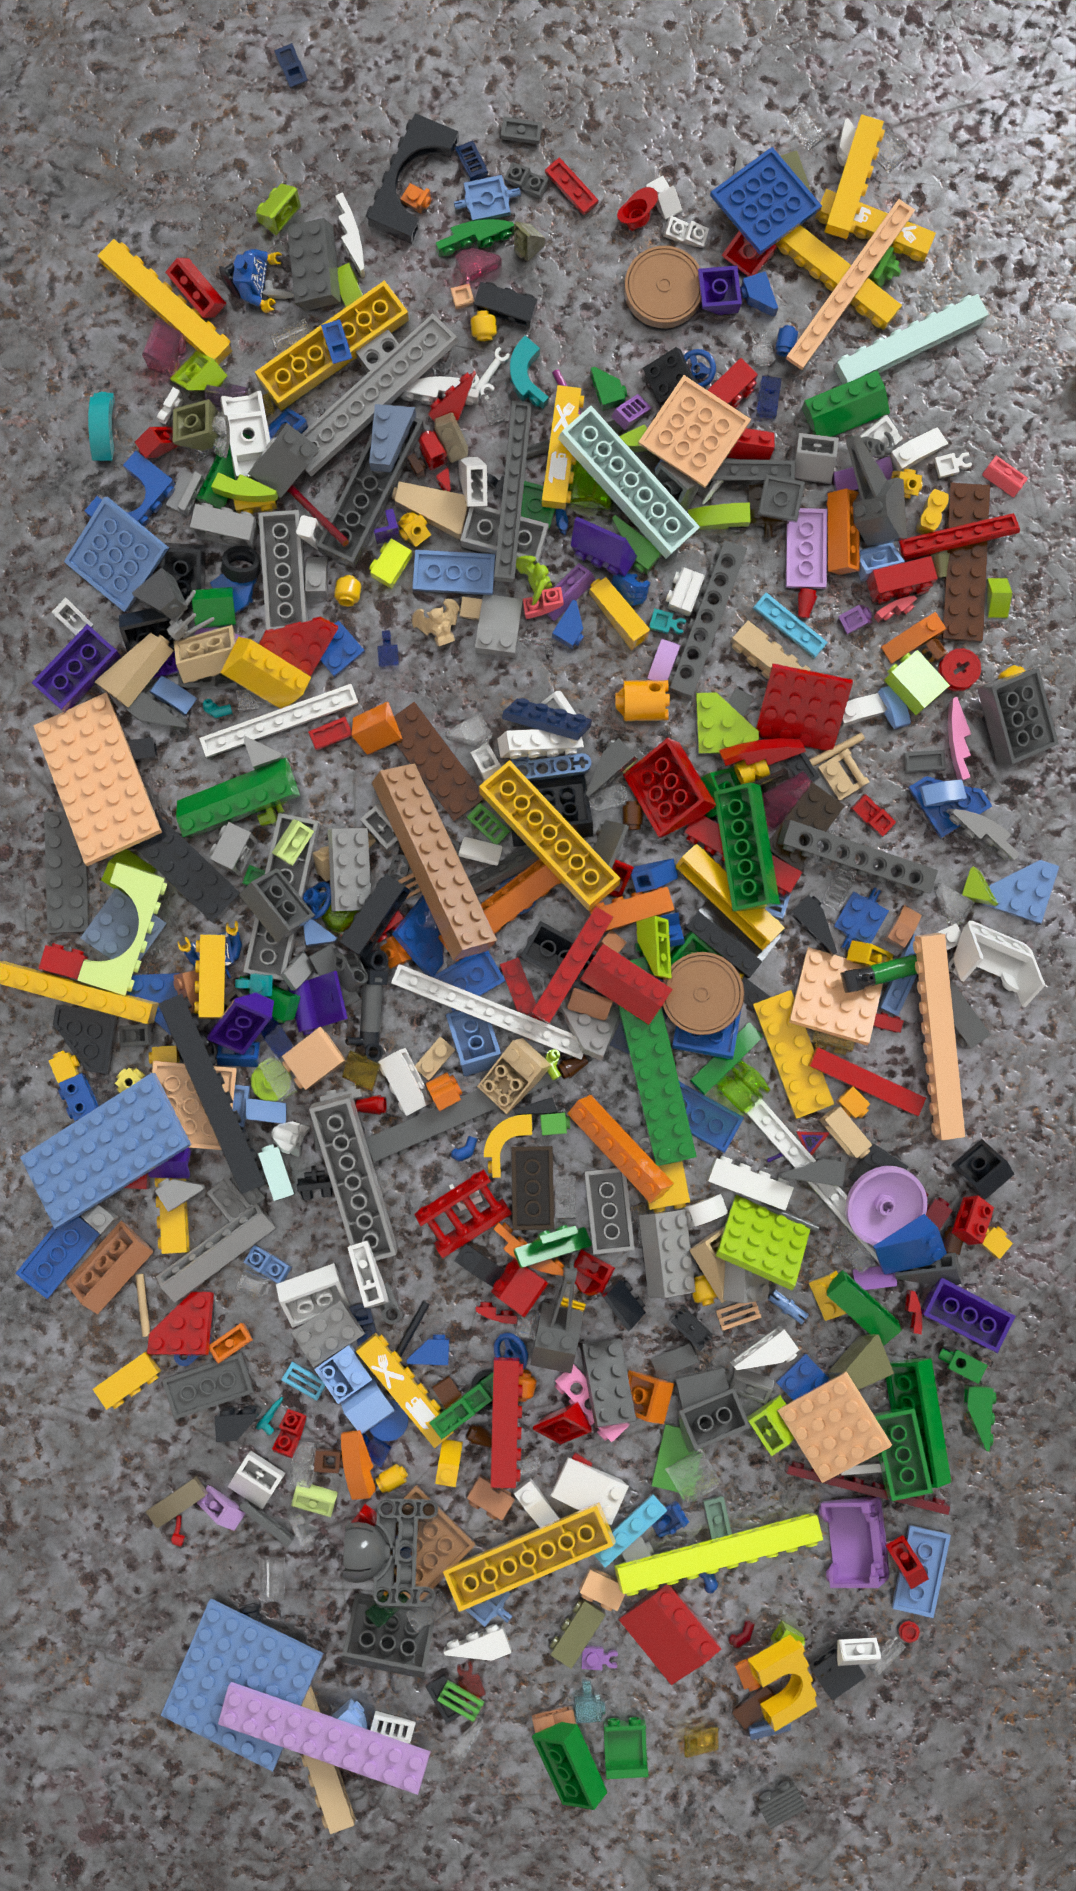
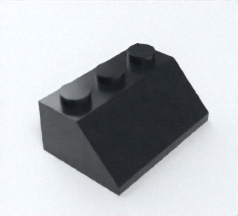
M151 608L119 615V629L127 653L150 633L157 637L159 635L163 636L170 642L168 646L175 651V639L167 631V628L171 625L169 623L171 619Z

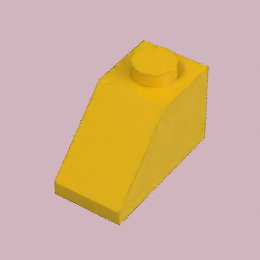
M852 940L846 960L863 966H870L892 960L894 954L873 944Z
M445 1439L442 1442L435 1484L456 1487L463 1445L462 1441Z

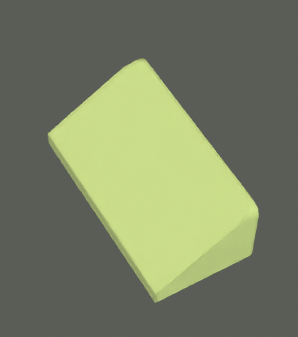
M293 819L272 851V854L293 866L314 831L298 820Z
M298 1481L291 1506L331 1517L338 1492Z

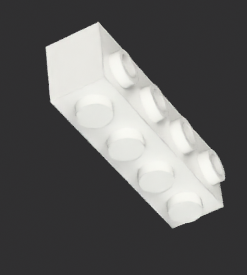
M539 729L505 731L497 738L500 757L510 759L577 754L584 747L582 737L579 740H574Z

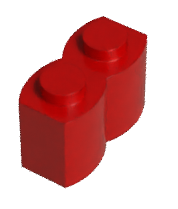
M435 431L422 433L418 440L420 444L419 449L429 469L433 471L444 466L447 463V453Z

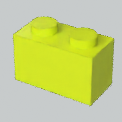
M391 538L388 543L385 542L380 550L382 554L378 560L374 559L369 569L371 570L372 578L392 589L412 558V550Z

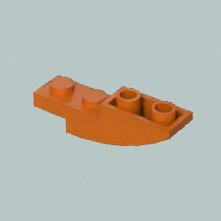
M499 1222L493 1228L508 1242L503 1247V1250L516 1259L514 1249L528 1243L521 1236L517 1239L512 1234L514 1230L505 1222L503 1224ZM555 1258L554 1260L550 1259L529 1267L544 1273L563 1276V1268L565 1266Z

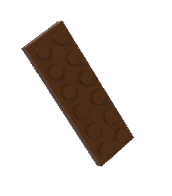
M415 702L394 716L403 738L395 742V744L410 764L415 763L422 780L453 822L485 800L480 795L477 784Z

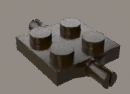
M764 483L749 485V526L765 527L764 538L772 539L773 527L779 524H789V521L758 516Z

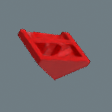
M581 1250L574 1263V1268H577L575 1284L579 1291L588 1296L603 1293L615 1267Z

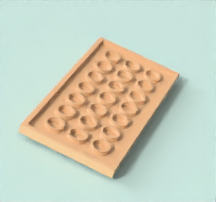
M107 692L79 704L65 713L62 712L33 725L85 865L90 866L162 833Z

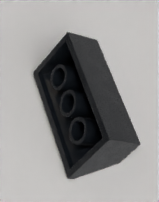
M540 921L520 958L554 976L575 940ZM596 951L592 952L572 985L573 988L594 993L595 989L580 979L597 954Z

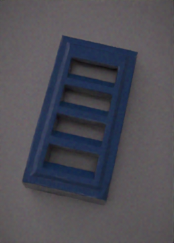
M473 140L455 147L469 182L488 177V170ZM468 148H471V149H472L471 151L466 152V153H464V154H462V152H461V151L466 150V149H468ZM474 154V157L465 160V157ZM477 160V163L468 166L469 163ZM480 167V169L471 172L472 169Z

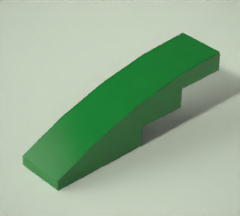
M748 1022L737 1033L733 1060L713 1056L690 1081L705 1095L760 1041L763 1035Z
M494 1371L429 1422L441 1440L493 1400Z

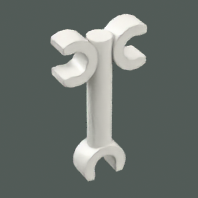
M500 347L496 349L495 359L479 380L476 374L475 382L471 386L472 389L479 390L482 399L488 401L489 396L484 391H495L493 385L487 384L500 364L508 362L510 354L507 353L505 357L501 358L499 356L501 353Z

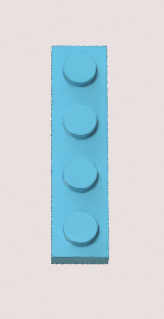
M652 1494L612 1530L616 1540L614 1546L593 1555L606 1568L667 1512V1509Z

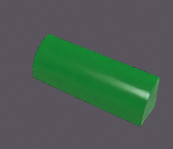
M243 432V436L246 439H252V437ZM228 434L195 498L198 502L210 504L213 508L217 509L225 507L228 500L227 497L216 494L212 490L211 486L218 472L235 480Z
M840 1271L831 1281L827 1289V1296L869 1334H879L883 1346L902 1331L899 1320L845 1271Z

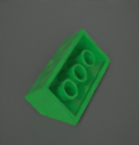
M878 370L806 399L802 406V411L813 435L835 437L890 414L886 388Z
M560 1722L533 1734V1742L562 1805L595 1810L607 1794V1789L578 1725Z

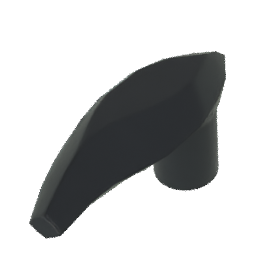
M230 263L225 268L219 266L220 275L225 285L234 296L241 299L238 289L233 283V278L230 276L234 272V264Z

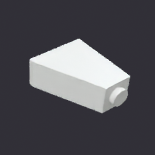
M466 457L458 460L459 481L467 507L487 506V465L478 457Z

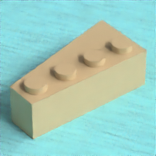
M749 620L731 639L732 648L739 654L743 653L750 665L761 669V673L766 679H769L772 663L808 671L811 670L806 665L802 668L797 662L798 659L792 654H784L782 646L777 642L772 641L770 643L768 635Z

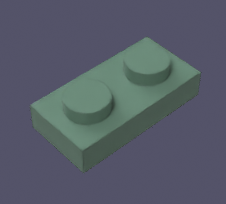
M718 1496L702 1500L710 1538L715 1539L731 1535L732 1532L724 1497Z

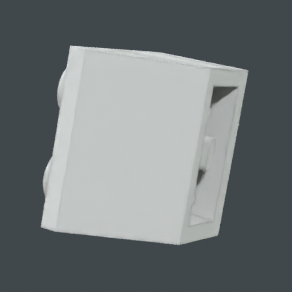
M250 1451L228 1487L263 1509L285 1475V1472Z

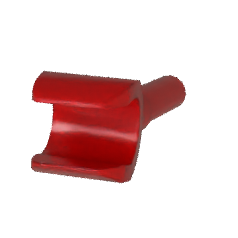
M177 1515L171 1542L173 1545L180 1547L183 1545L185 1536L179 1534L182 1516Z

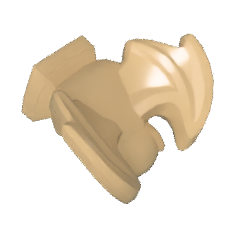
M445 599L443 601L446 606L444 612L443 607L434 608L427 612L430 618L424 616L423 609H417L412 615L413 628L417 627L425 635L432 633L435 636L437 646L455 641V637L451 632V625H456L460 607L453 599Z

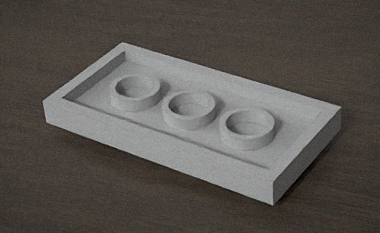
M368 828L328 829L332 911L362 910L366 898L371 894Z

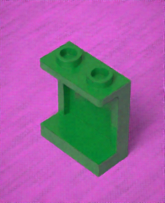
M630 1717L628 1720L620 1721L619 1718H610L608 1721L603 1722L606 1779L649 1777L645 1719L641 1720L640 1717Z

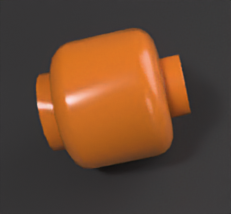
M523 1369V1376H519V1385H523L522 1398L518 1397L519 1402H526L527 1399H531L534 1396L537 1380L532 1376V1372Z

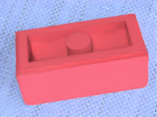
M998 456L994 457L982 474L983 477L1011 497L1016 496L1028 479Z

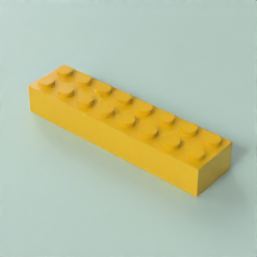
M385 280L323 323L341 320L352 359L336 364L332 363L320 325L255 371L257 380L280 411L356 359V351L387 329L392 333L409 321L408 311Z
M510 760L479 786L480 795L588 911L620 885V877Z
M598 1502L447 1567L443 1574L460 1612L614 1546L616 1540Z

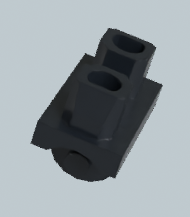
M316 1165L311 1166L312 1172H304V1178L297 1179V1192L300 1191L303 1200L314 1198L313 1190L321 1189V1196L324 1198L332 1197L333 1187L329 1175H325V1170L317 1171Z

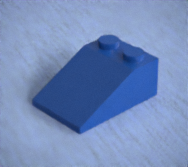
M925 1214L873 1246L884 1274L928 1266L947 1254L938 1227Z

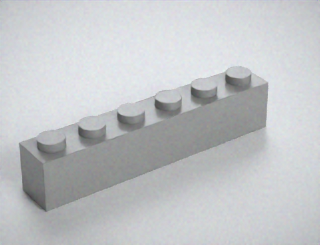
M256 1202L157 1275L156 1278L160 1288L174 1303L180 1298L185 1297L187 1293L201 1285L211 1275L219 1272L222 1267L235 1260L238 1255L251 1248L261 1238L269 1235L275 1229L271 1218Z

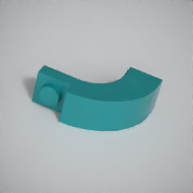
M524 336L516 345L511 356V384L514 392L522 402L529 397L530 402L534 406H540L544 409L549 403V397L531 382L527 373L531 364L540 356V348L527 336Z
M99 392L94 393L93 397H90L88 429L92 461H112L115 450L112 436L114 393Z

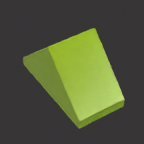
M987 578V618H1008L1012 598V590L1008 579Z
M974 866L970 868L962 896L972 902L997 906L998 902L982 873Z

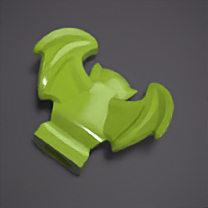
M524 555L516 558V568L520 574L528 575V582L534 592L532 605H535L542 591L552 588V583L547 576L549 574L547 567L539 563L534 565L533 562L536 561V557Z

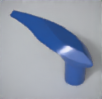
M556 509L558 529L566 535L568 529L567 513L564 509Z

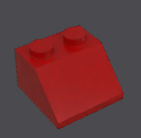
M513 1258L506 1266L500 1279L495 1282L491 1293L521 1316L526 1317L548 1285V1282L531 1268H520L518 1261Z

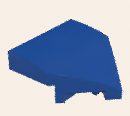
M221 574L211 581L210 584L213 588H233L236 615L246 608L249 602L253 603L252 593L257 578L248 583H236L227 579L224 574Z

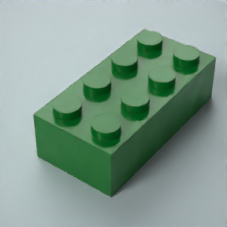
M905 1407L873 1414L892 1444L890 1448L878 1454L887 1498L891 1501L933 1493L915 1408Z

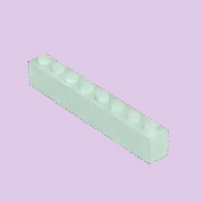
M976 294L972 297L968 295L962 298L960 303L956 305L953 303L942 309L943 311L937 314L933 312L927 315L925 320L921 322L918 320L908 325V328L902 331L898 329L892 332L890 337L886 339L883 337L873 342V345L857 349L855 354L851 356L848 354L838 359L835 366V371L842 384H845L877 370L880 373L985 322L989 314L979 295Z

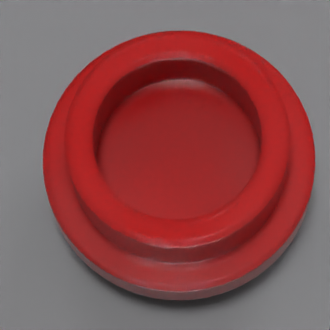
M912 1621L903 1622L898 1629L900 1638L907 1643L916 1641L920 1634L919 1627Z

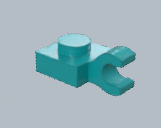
M253 973L250 974V979H235V988H250V994L258 993L262 996H272L273 975Z

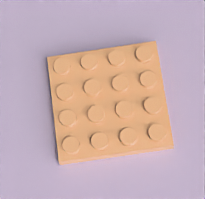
M683 375L638 444L706 488L751 422V419Z
M808 947L789 1023L868 1046L883 983L859 991L845 993L840 973L866 966L850 962L844 957L832 956L830 953Z
M153 1061L152 1073H156L191 1143L189 1147L222 1150L183 1063ZM214 1066L216 1073L220 1072L225 1081V1084L222 1085L224 1091H229L232 1100H234L237 1068Z
M847 1371L777 1410L822 1483L892 1446Z

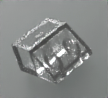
M702 1449L692 1452L665 1469L686 1506L722 1485Z

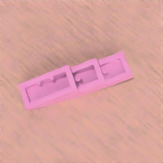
M955 697L949 702L948 737L957 779H962L963 782L970 778L964 760L971 756L965 738L970 736L971 732L959 700Z

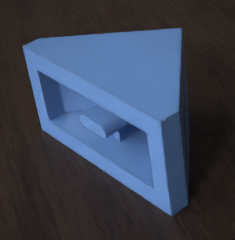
M313 919L303 925L306 946L308 947L337 943L339 940Z

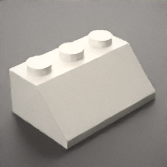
M334 1263L276 1284L279 1302L292 1328L306 1323L341 1299L345 1301L348 1307H351Z

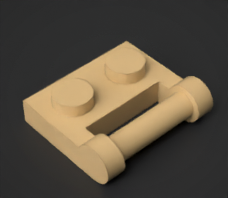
M848 748L817 768L838 801H841L870 782L859 770L850 756L851 752ZM842 759L858 781L856 784H852L840 765L839 761Z

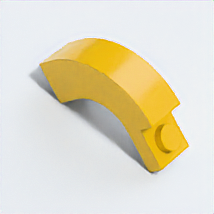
M532 1114L510 1117L499 1123L490 1133L485 1144L484 1157H492V1161H488V1174L492 1173L493 1178L501 1177L500 1152L504 1143L514 1136L532 1135Z

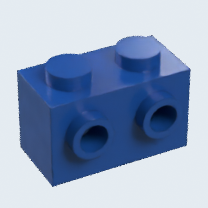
M81 1073L58 1083L60 1086L58 1092L62 1100L67 1102L68 1107L66 1111L70 1119L73 1118L74 1121H77L99 1107L86 1074Z

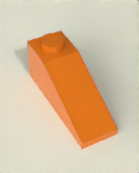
M934 612L883 645L881 649L890 664H893L907 653L913 652L931 639L941 635L946 630V627L938 614Z

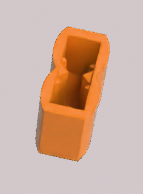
M446 1072L425 1083L439 1111L461 1100L459 1095L463 1093L454 1075L449 1076Z

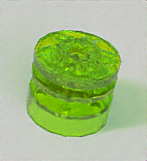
M740 1060L737 1065L742 1072L732 1067L731 1071L736 1078L733 1080L729 1076L724 1075L716 1083V1086L737 1109L747 1115L755 1107L751 1097L754 1095L762 1100L763 1095L759 1092V1089L765 1094H768L771 1090L766 1084L765 1079L756 1069Z

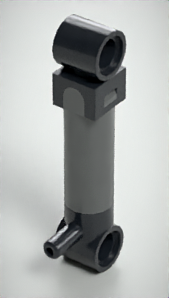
M371 950L366 959L360 957L364 969H367L365 971L368 975V980L362 987L360 1037H347L345 1040L346 1045H356L355 1056L358 1060L371 1063L378 1062L383 1055V1049L379 1044L383 985H387L388 971L381 970L385 969L388 965V956L381 950Z

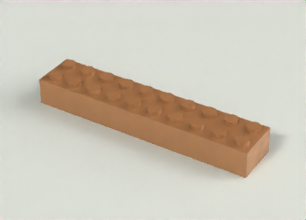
M415 763L381 770L373 780L372 785L452 959L457 960L488 951L497 939Z

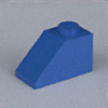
M766 271L743 278L740 291L741 297L745 298L747 305L772 317L776 316L778 305Z
M574 599L552 632L553 639L570 649H573L575 645L579 646L584 638L577 601Z
M433 1334V1338L429 1337L407 1358V1364L448 1365L450 1338H445L444 1334Z

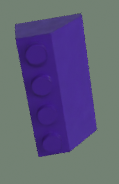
M942 1277L928 1293L921 1307L922 1315L996 1353L999 1352L1016 1317Z

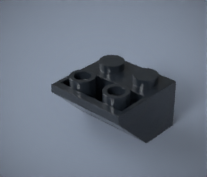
M256 1405L243 1406L241 1410H235V1407L223 1408L214 1417L216 1442L237 1441L261 1414V1408H256Z

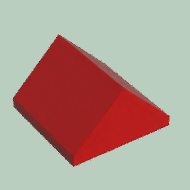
M576 1402L546 1415L533 1426V1430L561 1445L592 1432V1427L581 1406Z

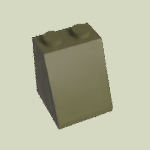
M879 1334L859 1335L827 1372L829 1375L828 1381L847 1371L859 1390L893 1375L894 1372Z

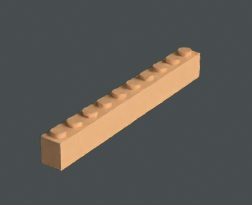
M945 934L917 935L913 942V950L917 954L915 970L919 974L917 990L921 994L919 1010L923 1014L921 1029L925 1035V1043L923 1044L924 1053L927 1055L925 1069L927 1075H929L930 1082L927 1085L929 1095H931L932 1102L929 1105L934 1122L931 1125L932 1133L940 1140L965 1137Z

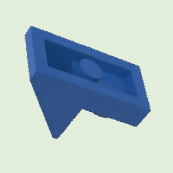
M679 913L658 916L668 919L670 947L685 944L679 921Z

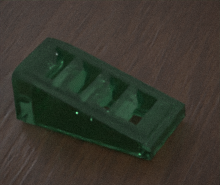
M400 1593L399 1597L402 1599L400 1602L406 1603L409 1598L404 1593ZM383 1594L378 1601L386 1602L389 1594L386 1596ZM373 1603L365 1613L379 1628L400 1608H387L389 1611L387 1612L384 1608L378 1607Z

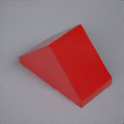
M615 859L612 870L620 877V885L610 895L617 898L622 897L633 871V866Z

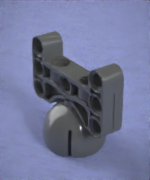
M383 1499L377 1507L376 1527L362 1522L347 1524L344 1538L343 1566L345 1569L343 1570V1580L361 1583L373 1578L374 1602L381 1608L428 1609L432 1607L435 1602L434 1591L430 1587L416 1586L418 1522H431L437 1518L438 1505L436 1502L427 1499ZM384 1505H390L393 1511L389 1515H384L381 1512V1508ZM404 1506H412L414 1512L411 1515L403 1514L402 1509ZM426 1506H432L435 1512L431 1516H426L423 1513V1509ZM397 1523V1525H399L398 1539L395 1540V1531ZM404 1548L412 1551V1555L408 1559H404L400 1555ZM395 1567L397 1568L396 1583L393 1584ZM385 1591L389 1594V1599L382 1603L378 1601L377 1595ZM424 1592L432 1596V1600L426 1604L420 1601V1595ZM400 1593H409L411 1596L410 1600L407 1603L400 1602L398 1599Z

